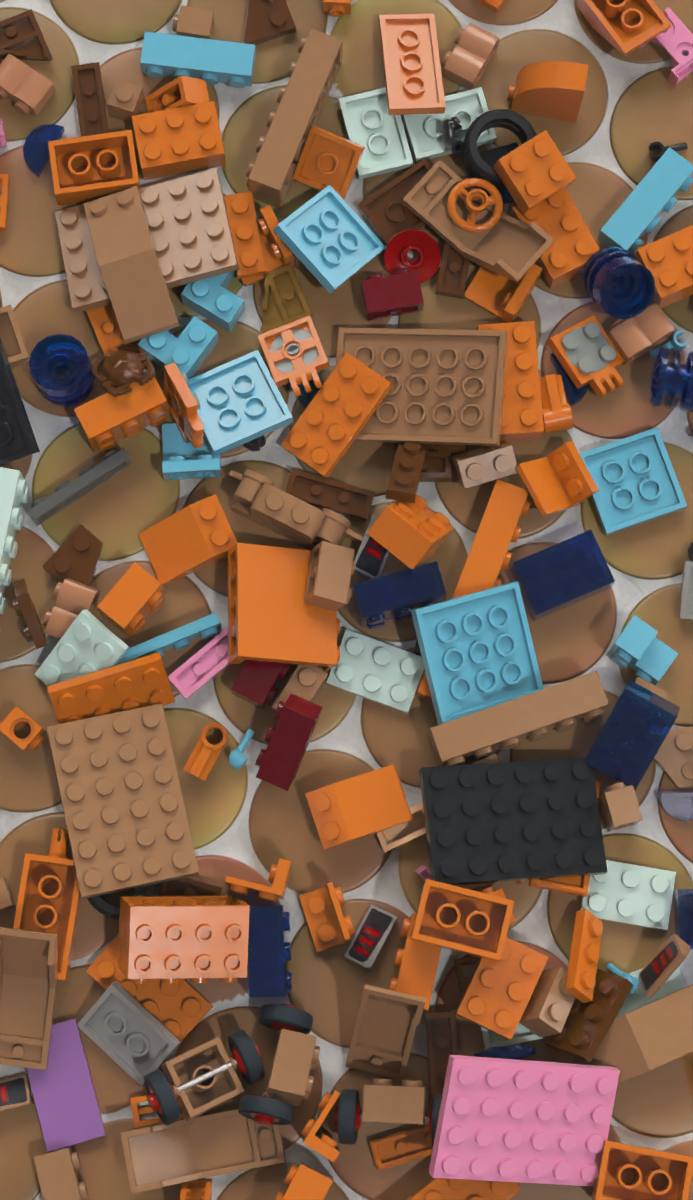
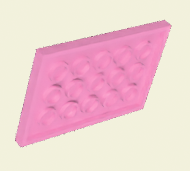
M449 1055L429 1174L433 1178L595 1187L604 1140H608L620 1070L611 1066Z

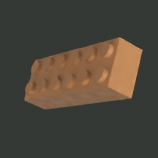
M314 29L310 30L308 37H302L298 47V53H300L298 61H293L288 71L287 77L290 78L287 87L282 86L277 98V102H279L277 111H271L266 125L269 127L266 137H260L256 152L259 153L255 162L251 161L246 171L245 177H248L246 186L249 187V192L252 191L253 199L279 209L282 208L311 126H316L342 64L343 40Z
M595 671L432 727L429 730L428 738L438 766L464 765L463 762L467 758L474 757L475 761L491 756L493 749L501 747L502 751L510 750L519 746L520 740L528 738L530 742L546 737L549 730L556 728L558 733L572 728L578 720L583 719L584 723L599 719L601 718L600 715L604 714L603 711L609 703L598 672Z

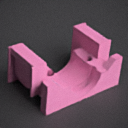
M668 7L664 11V15L671 23V28L650 41L654 44L659 43L669 53L672 65L675 68L671 70L668 82L675 88L678 83L693 72V34ZM648 41L647 43H645V44H643L642 46H640L639 49H641L642 47H644V46H645L646 44H648L650 41Z

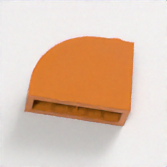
M546 61L525 66L518 72L515 85H509L507 101L512 102L511 111L576 123L585 92L589 65L566 61Z

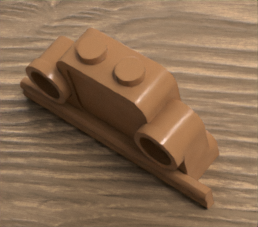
M246 469L243 475L234 470H231L229 473L230 479L240 483L233 495L234 504L231 507L233 512L309 550H312L321 541L342 546L346 537L359 544L362 543L364 536L349 529L351 522L341 514L327 508H323L321 511L273 486L274 484L271 480L255 471Z

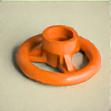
M468 178L460 181L452 188L447 200V209L450 218L459 228L468 232L479 233L487 231L497 224L503 212V200L498 189L489 181L481 178ZM472 186L481 187L487 190L491 196L488 197L487 193L482 189H473L468 192L465 188ZM457 196L465 202L469 211L467 222L456 211ZM471 201H478L480 203V206H473ZM495 205L494 213L489 220L481 224H475L478 213L483 212L486 207Z

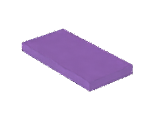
M76 1018L52 1025L47 1069L26 1068L47 1152L106 1135Z

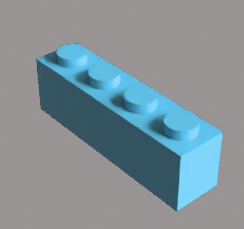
M145 31L140 65L142 73L151 78L168 76L176 79L179 76H187L206 80L208 85L226 83L234 88L252 87L256 48L254 44Z
M669 147L602 227L597 239L623 260L629 252L634 255L644 242L641 240L646 232L651 234L659 225L661 220L658 217L663 211L669 213L678 201L675 198L681 190L685 193L693 184V165Z

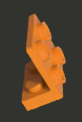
M270 204L261 208L260 219L257 220L267 274L288 264H295V254L273 231L279 224V221ZM265 275L241 278V281L247 287L264 279Z
M533 264L518 282H515L481 266L465 291L464 298L507 323L513 322L540 279L543 268Z
M573 441L564 443L546 457L524 462L516 467L522 482L526 485L536 508L542 516L576 507L599 491Z
M279 858L278 865L272 864L268 878L269 883L273 884L272 887L225 876L224 882L230 886V892L248 896V892L251 891L259 893L258 897L261 900L276 903L277 898L284 900L292 863L289 860Z
M330 882L324 888L299 895L317 952L351 941L350 935L354 934L355 931L350 916H343L341 906L345 905L340 886L334 888L333 883Z
M334 1090L332 1095L326 1092L317 1107L322 1110L316 1121L310 1118L301 1132L305 1136L304 1144L333 1163L340 1153V1150L336 1148L338 1142L325 1133H322L320 1137L315 1134L341 1094Z

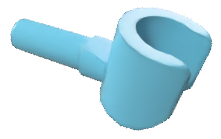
M682 330L675 332L669 342L649 351L650 357L652 358L671 349L682 351L689 341L681 344L676 338H679L685 332Z
M251 729L247 730L241 743L229 756L228 762L236 770H239L248 760L242 752L246 749L254 734V731Z
M608 963L607 969L614 975L628 979L633 984L629 993L634 994L639 980L621 971L613 963Z

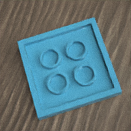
M331 185L320 191L279 223L273 230L330 294L386 248Z
M258 350L188 379L189 390L192 394L196 393L201 406L200 410H198V415L204 425V435L215 456L293 423V417Z
M658 427L579 453L599 489L591 498L605 536L687 508V503Z

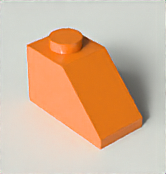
M179 76L145 97L148 113L210 102L206 80L187 76Z

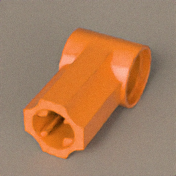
M550 374L541 377L540 389L544 433L573 429L572 411L570 405L566 402L562 376Z
M210 723L205 726L183 770L206 781L229 740L228 732L221 724ZM212 729H219L223 733V739L217 745H212L207 740V735Z

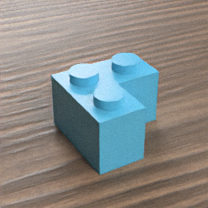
M237 271L188 283L181 293L183 305L230 333L245 311L244 300L226 289Z
M194 316L178 338L166 330L142 338L138 346L145 351L147 359L162 370H164L165 365L175 363L180 373L184 372L187 379H191L217 345L219 338L216 330Z
M635 615L608 651L612 655L611 660L622 668L628 666L636 672V678L640 677L654 685L660 681L679 653L657 639L655 636L658 631Z

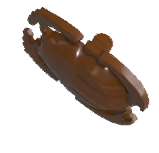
M121 345L117 347L118 350L116 352L112 351L109 356L101 355L94 361L92 365L94 378L103 385L104 390L114 397L125 395L133 390L129 387L131 383L140 382V386H144L156 376L154 366L147 359L145 351L138 345ZM147 369L146 374L142 376L143 370Z

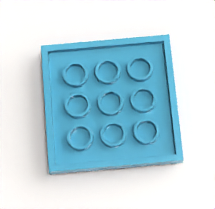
M518 581L411 610L438 724H444L544 689Z

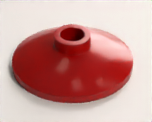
M408 229L397 233L388 242L384 253L385 265L391 275L402 269H409L410 272L417 271L420 283L429 280L436 273L441 260L440 249L435 239L428 233L417 229ZM410 250H415L418 254L416 257L410 258L407 253Z

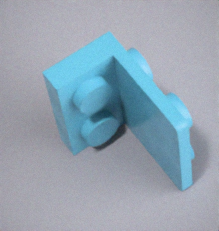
M176 423L162 424V473L164 480L222 477L221 456L214 455L205 435L203 437V446L195 448L191 442H185Z

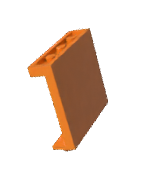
M236 543L228 550V663L240 664L244 660L313 665L323 666V671L325 672L337 665L340 659V647L337 646L340 620L337 618V611L303 603L312 550Z

